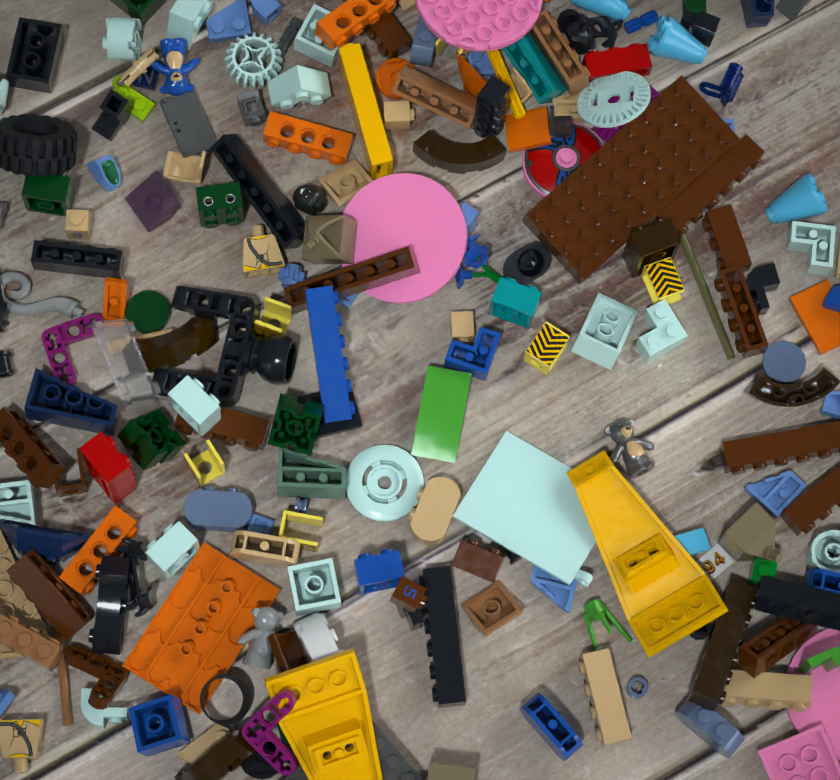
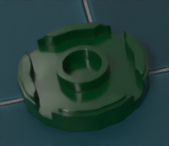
M151 290L141 291L128 301L126 317L130 326L139 333L161 331L168 324L170 307L166 298L160 293Z

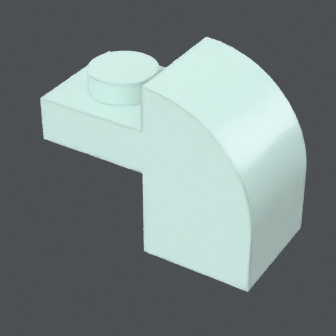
M81 688V710L91 725L105 729V720H109L110 724H123V720H129L128 708L107 707L103 710L93 708L88 703L92 688Z

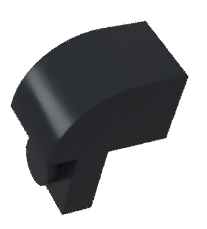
M111 89L99 107L103 112L91 129L107 140L112 141L122 124L125 125L132 112V103Z
M774 263L753 269L746 279L758 316L766 314L770 308L765 292L777 290L780 284Z

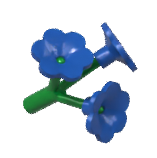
M478 234L467 239L464 264L466 267H473L474 269L481 266L485 272L472 273L471 271H463L462 264H460V268L455 275L457 289H461L463 280L472 279V277H488L497 284L500 277H502L491 270L485 263L489 258L487 255L488 248L485 245L479 246L474 244L479 237Z

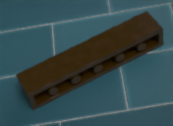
M731 577L722 597L728 612L719 616L714 621L688 698L689 702L712 711L715 710L718 704H723L727 693L723 689L731 681L733 672H730L731 665L735 666L738 660L739 653L736 650L737 647L742 646L746 634L742 632L743 628H747L752 616L748 613L750 609L753 610L757 597L754 595L757 587Z

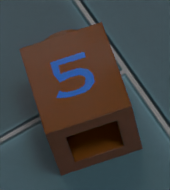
M402 576L391 596L390 602L414 614L417 608H423L428 598L424 595L427 588Z

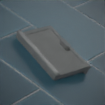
M193 91L168 99L162 98L159 104L182 157L186 158L202 153L203 150L206 152L211 151L210 148L217 140L196 92Z

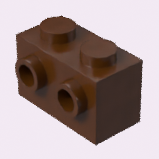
M468 538L467 541L461 540L451 566L495 583L505 559L504 556L500 555L502 551L490 546L488 550L479 547L480 542Z

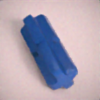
M651 10L640 15V18L636 17L625 22L624 30L627 34H631L642 29V26L647 27L657 22L659 16L655 10Z

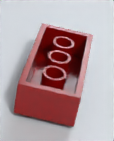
M100 432L82 445L79 450L88 472L116 505L137 489L135 485L137 479L134 476L135 473L129 458L123 452L121 454L118 453L117 444L110 435L105 437Z

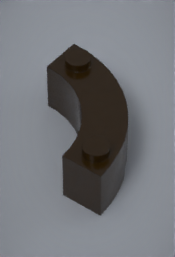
M429 130L413 143V153L422 161L434 168L436 166L456 174H465L466 172L478 170L479 172L484 171L503 161L505 155L504 148L492 135L479 142L458 144L446 141Z
M192 317L184 325L169 333L152 338H135L130 340L121 353L128 373L155 372L154 368L167 365L168 369L184 364L186 363L185 359L195 353L197 356H200L217 342L211 319Z
M820 367L807 378L791 384L776 383L763 375H756L744 390V393L765 404L797 407L825 397L839 385L840 380L825 368Z
M235 726L225 734L227 738L207 752L188 770L183 769L174 778L175 780H222L229 772L232 773L254 757L257 751L242 736L243 726L239 729Z

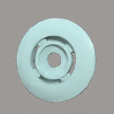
M623 71L615 75L596 78L589 83L590 86L581 91L577 100V110L581 119L594 127L611 128L620 126L637 118L646 109L650 102L651 89L647 80L634 72ZM631 92L634 93L633 101H632V97H631V94H630ZM611 97H620V100L618 102L608 103V100Z
M377 445L365 449L353 459L346 473V493L352 506L363 516L380 522L394 521L408 515L412 507L415 508L419 503L416 497L420 487H424L423 474L418 462L407 451L393 445ZM371 467L373 469L367 476V485L363 486V476L366 470ZM381 477H388L391 480V486L388 489H381L378 486V480ZM403 480L407 481L406 490L404 494L399 499H397L396 496L400 493L402 489Z

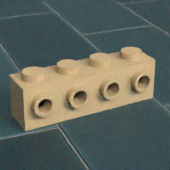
M609 648L582 654L580 661H578V669L580 675L584 674L586 683L583 684L585 696L590 697L592 706H589L591 719L596 720L597 728L594 731L597 742H601L602 747L630 741L632 737Z
M730 670V672H733L731 681L723 689V691L727 692L722 704L724 706L732 707L737 704L745 705L748 708L763 706L771 710L789 708L795 712H804L805 710H810L812 676L762 672L753 678L746 671Z

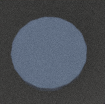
M780 341L767 348L763 354L761 364L763 372L769 380L780 384H791L799 380L804 373L806 359L800 347L791 342Z

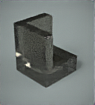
M550 106L551 138H572V116H554V106Z

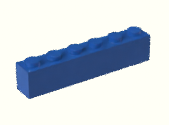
M332 286L305 289L321 404L324 405V423L351 420V415L355 414L354 402L349 401L348 393L352 392L350 379H346L345 370H349L347 357L342 355V348H345L344 335H339L338 326H342L340 312L336 313L335 304L339 303L337 290L333 291Z

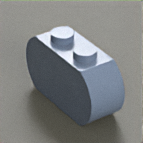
M420 15L412 45L410 63L431 68L435 53V42L438 37L426 27Z
M202 487V490L196 489L191 492L184 503L186 520L194 530L221 532L245 530L248 528L253 515L249 498L234 488L216 491V488Z
M688 698L676 712L677 718L717 753L726 758H730L744 741L742 734L716 711L689 702Z

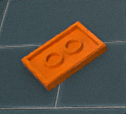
M828 279L788 299L820 356L840 346V313L822 307L827 293L832 289Z

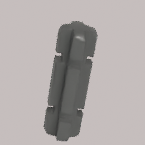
M296 17L291 19L290 25L286 27L279 39L280 42L277 43L278 47L276 49L281 50V56L286 54L287 48L290 47L297 35V31L302 26V21Z

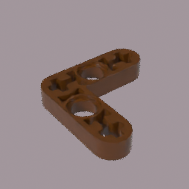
M69 645L66 649L64 661L67 664L99 678L91 690L88 703L95 709H106L125 684L128 670L121 664L82 646Z

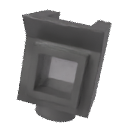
M258 89L237 95L238 106L245 127H256L266 121V114Z

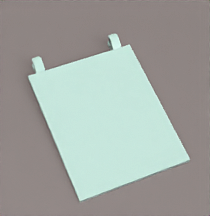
M506 431L452 517L569 586L574 579L585 587H588L591 583L593 576L588 572L580 570L595 545L596 540L576 490L566 474L572 468Z

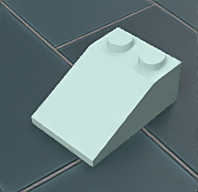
M598 292L571 352L611 370L638 311Z

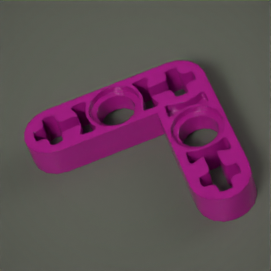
M89 314L48 328L42 333V342L53 374L62 380L61 370L65 368L67 376L71 377L69 378V383H66L68 385L75 386L76 376L65 346L101 334L104 331L105 324L99 314ZM95 320L96 323H99L97 324V329H93L90 326L91 321ZM82 323H84L85 327H87V333H84L83 328L81 326ZM70 327H77L80 330L79 334L75 337H70L67 331ZM51 334L57 337L55 338L57 345L55 349H53L50 341H46ZM59 353L63 354L65 361L61 364H55L53 357Z
M282 689L276 693L242 728L244 739L278 773L285 776L295 771L298 766V759L271 729L296 704V695L289 689ZM287 697L289 702L279 709L277 705L281 702L282 698L285 699ZM266 710L272 711L275 715V720H266L263 712ZM259 722L261 726L257 732L251 734L249 730L254 728ZM272 742L276 746V751L268 752L264 748V743ZM279 751H281V752H282L281 756H279V757L276 759L275 757L278 755ZM289 760L291 762L290 766L284 767L282 765L283 762Z

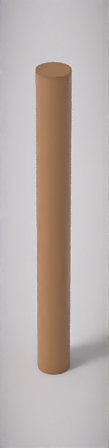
M56 634L55 639L61 643L59 646L64 651L58 662L63 726H72L67 663L64 661L66 652L65 639Z

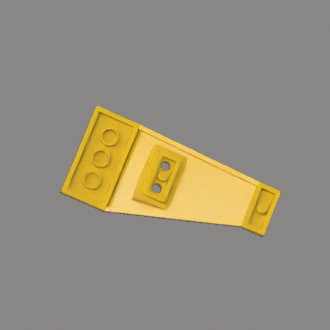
M605 450L566 473L576 490L627 621L649 658L728 612L727 607L706 573L617 470Z
M353 648L264 679L270 699L282 689H289L296 695L297 700L293 709L278 723L309 780H383L367 691ZM287 697L285 699L282 698L277 707L280 709L281 706L289 702V699ZM349 743L352 744V745H351L350 747H348V748L345 747V746H346L347 744H349ZM327 751L330 752V753H329L328 755H326V756L323 755L324 752H327Z

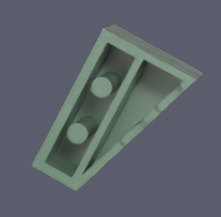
M279 447L278 497L297 498L298 496L300 498L345 499V467L322 459L317 460L308 457L306 454L288 450L286 447L285 449Z

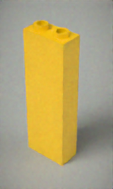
M347 43L339 48V68L369 175L374 181L392 174L393 158L360 43Z

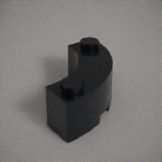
M103 555L101 564L96 566L95 578H99L98 601L94 629L89 631L88 642L92 643V652L120 655L124 635L125 614L127 613L125 606L128 604L130 558Z

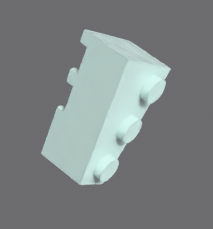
M177 0L169 12L167 38L186 39V49L190 50L207 15L211 11L214 1L217 0Z
M29 480L0 484V520L38 526L34 488Z

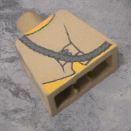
M263 225L251 227L252 237L245 238L243 242L244 279L279 274L280 268L285 269V263L275 235H265Z
M42 719L0 720L2 756L5 761H14V774L28 773V760L39 759L44 731V721Z

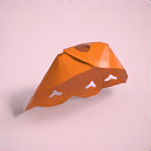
M456 51V60L463 88L470 96L477 98L478 93L487 83V80L483 79Z

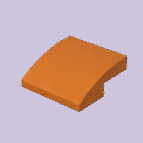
M547 106L526 110L525 117L515 119L513 114L505 115L507 145L510 153L552 144Z

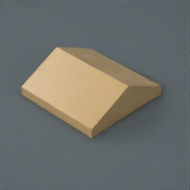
M356 159L318 179L330 201L338 207L351 201L363 187L373 181Z

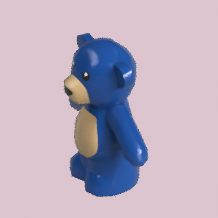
M162 39L160 41V49L165 65L156 60L150 65L154 70L167 76L165 84L160 87V92L162 94L168 93L172 96L193 92L194 87L188 83L185 75L198 66L199 58H193L187 64H184L186 39Z

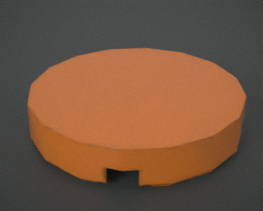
M391 58L384 61L376 72V86L379 92L392 100L404 99L391 91L403 65L415 69L414 65L402 58Z

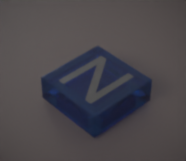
M149 66L146 69L147 72L145 74L142 73L133 82V85L155 91L159 72Z

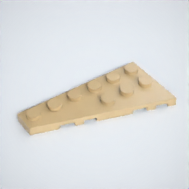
M0 529V614L5 617L8 614L16 617L21 621L20 625L25 628L29 625L41 632L39 635L47 639L49 634L35 604L26 598L24 591L11 581L10 575L6 572L16 562ZM0 644V660L23 657Z

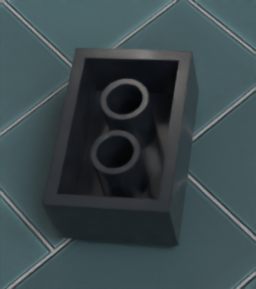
M19 17L6 72V79L10 87L52 93L64 40L62 24Z

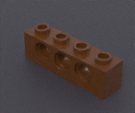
M7 407L1 408L0 443L5 448L4 452L15 460L17 468L29 477V482L34 487L50 489L66 468L18 410Z
M783 617L741 646L737 665L755 678L814 637L818 626Z

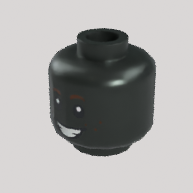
M311 184L299 186L293 194L295 207L310 216L322 212L326 206L325 193Z

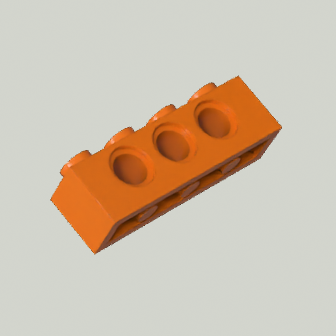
M347 0L316 23L314 33L331 51L336 47L340 48L347 43L350 37L359 35L365 26L376 23L385 12H391L396 7V0ZM338 25H343L346 28H340Z
M270 111L263 132V142L273 148H285L294 154L299 152L307 154L312 159L318 160L321 158L328 160L333 165H345L353 145V134ZM290 132L292 133V135L290 137H284L282 136V133ZM304 138H311L313 141L305 143L302 140ZM330 143L333 145V147L330 149H326L323 147V145Z
M114 506L61 573L59 579L80 597L83 598L85 594L89 595L96 586L94 582L98 579L95 578L96 566L101 564L102 557L98 558L95 556L96 550L104 548L107 550L105 556L119 557L122 552H116L115 548L125 544L122 542V538L133 539L138 533L137 521L117 506ZM114 530L121 532L119 538L115 540L109 538L110 532ZM90 566L92 567L91 574L87 576L80 574L83 567Z

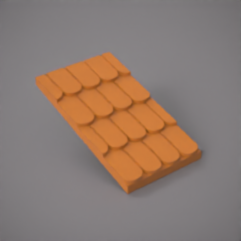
M204 542L122 666L167 695L172 694L180 698L183 705L200 715L203 711L200 705V695L204 685L215 676L228 674L246 645L238 643L239 637L256 628L251 609L263 606L271 607L282 589L214 546ZM224 678L216 679L208 685L204 693V707L207 706Z

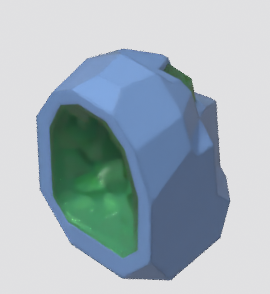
M110 154L87 163L88 170L91 171L96 182L104 190L110 192L118 188L121 182V174L114 158Z

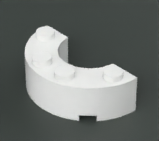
M316 612L292 623L311 662L344 651L343 649L338 650L335 643L338 641L337 635L333 628L328 629L327 625L329 623L324 613L319 614V612Z

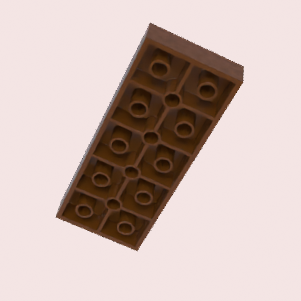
M681 75L655 98L637 118L626 124L531 209L521 221L574 279L581 284L627 242L633 229L640 226L644 227L738 142L740 138Z

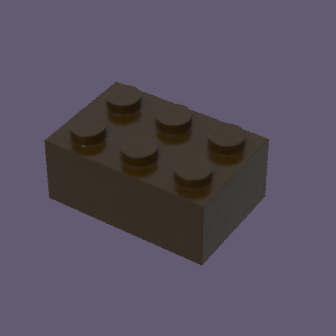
M671 218L667 220L658 219L651 223V226L646 228L640 226L631 231L622 257L632 279L641 276L646 265L671 257L672 261L674 260L681 240Z

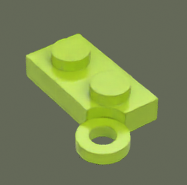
M121 75L115 76L112 81L113 91L132 103L133 107L130 115L144 123L156 108L155 103L126 84L118 86L117 82L121 80Z

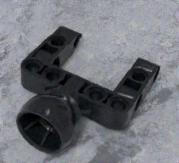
M176 286L171 309L174 308L179 311L189 312L190 315L209 319H228L230 322L216 378L166 369H155L149 389L151 393L168 397V393L188 375L192 380L194 378L199 380L204 386L202 390L208 395L210 393L219 400L220 407L230 408L237 403L244 376L249 372L252 375L257 372L262 379L274 385H288L295 369L297 341L295 338L284 334L270 335L264 340L260 336L256 337L254 322L259 318V311L251 298L205 289ZM202 301H209L206 306H199ZM251 308L249 313L242 314L243 309ZM239 329H246V331L243 334H236ZM229 370H236L233 376H226ZM224 391H231L229 396L221 397Z

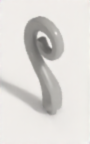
M9 271L0 275L3 300L7 302L8 313L28 316L46 312H58L69 318L74 316L80 318L84 315L85 311L79 308V303L66 297H51L28 304L11 302L4 295L5 286L12 281L20 282L21 289L10 291V297L15 300H22L30 293V280L23 273L17 271Z

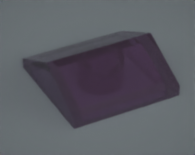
M158 171L152 173L125 197V200L148 232L171 220L181 206Z

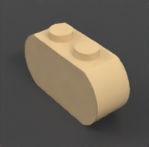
M435 477L427 481L425 488L420 487L416 497L419 500L417 508L412 507L408 516V520L411 521L410 532L413 538L420 544L434 546L443 542L461 496L460 489L454 481L446 477Z
M237 530L233 532L229 555L242 561L287 568L288 566L297 565L301 544L289 538Z

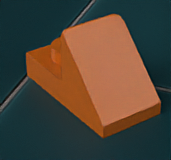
M106 277L104 282L103 320L124 323L130 292H128V280Z

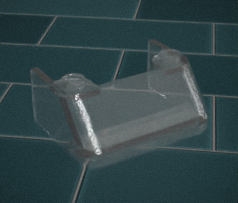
M124 318L98 321L90 324L97 346L99 345L122 402L127 420L161 408L158 397L161 390L157 380L152 382L134 338V334H137L133 321L128 322Z

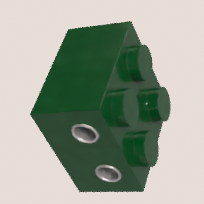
M239 182L195 187L201 227L211 229L222 224L235 226L240 224V222H244Z

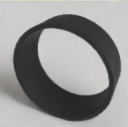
M221 674L215 676L204 685L200 695V705L204 714L214 723L232 725L242 720L248 713L251 705V693L247 684L238 676ZM220 678L234 681L241 689L243 695L241 709L234 717L227 720L212 718L204 707L203 699L206 688L212 681Z

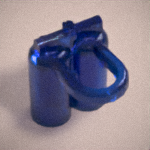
M730 63L720 86L701 82L699 84L700 91L708 96L721 99L722 106L726 107L727 103H731L734 100L743 80V67L737 63ZM704 87H707V88H710V89L719 91L720 94H719V93H716V92L709 91V90L705 89Z

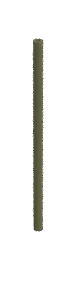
M685 233L680 237L682 248L727 360L735 358V353Z

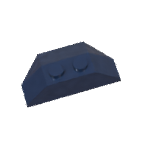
M0 520L1 529L19 555L23 556L34 549L45 562L51 564H58V561L65 562L77 554L90 538V534Z

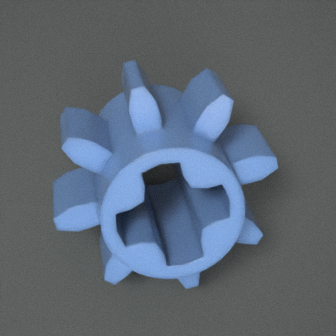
M286 264L285 269L280 268L278 281L282 282L281 286L284 288L304 281L305 272H301L302 267L299 265Z

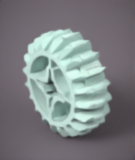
M255 32L252 33V37H248L245 33L244 39L237 36V43H230L231 49L226 50V71L230 72L231 79L236 78L237 85L243 81V87L245 88L248 84H251L253 89H255L256 84L263 88L264 82L267 83L272 80L271 78L278 76L277 72H281L282 67L280 65L283 63V58L280 56L282 52L280 49H276L278 44L276 42L272 43L271 37L264 39L263 33L256 37ZM243 52L244 59L238 65L236 62L237 58ZM270 56L271 62L266 69H264L263 63L266 61V58Z

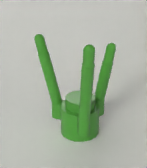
M599 599L592 600L583 607L586 612L583 614V617L588 627L594 651L599 650L591 620L593 622L601 620L608 633H613L605 616L608 617L628 642H632V638Z

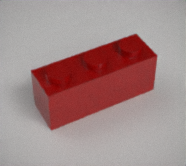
M633 43L623 48L611 47L601 52L593 50L584 54L582 65H585L590 73V77H588L589 83L596 78L615 75L623 71L648 76L652 69L646 43Z

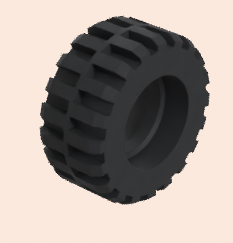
M38 114L11 115L0 120V168H3V170L11 171L13 174L44 177L47 175L64 174L65 171L68 172L75 165L77 132L69 122L62 121L60 118H52L47 115L40 116Z

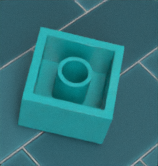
M500 277L491 299L488 314L530 329L542 292L538 291L534 286L518 284L513 278Z

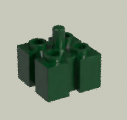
M280 393L267 444L284 449L286 444L295 446V452L311 455L324 405L308 400L306 405L297 403V397Z
M160 409L148 413L145 417L139 416L131 419L117 435L127 450H133L132 458L143 471L156 466L158 462L162 464L172 460L186 444L176 430L171 431L168 427L170 422Z

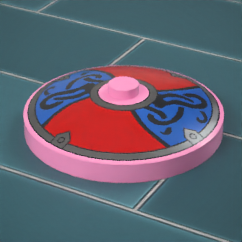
M570 121L550 123L552 144L524 150L522 157L524 177L530 188L543 199L604 145L598 135L588 127Z

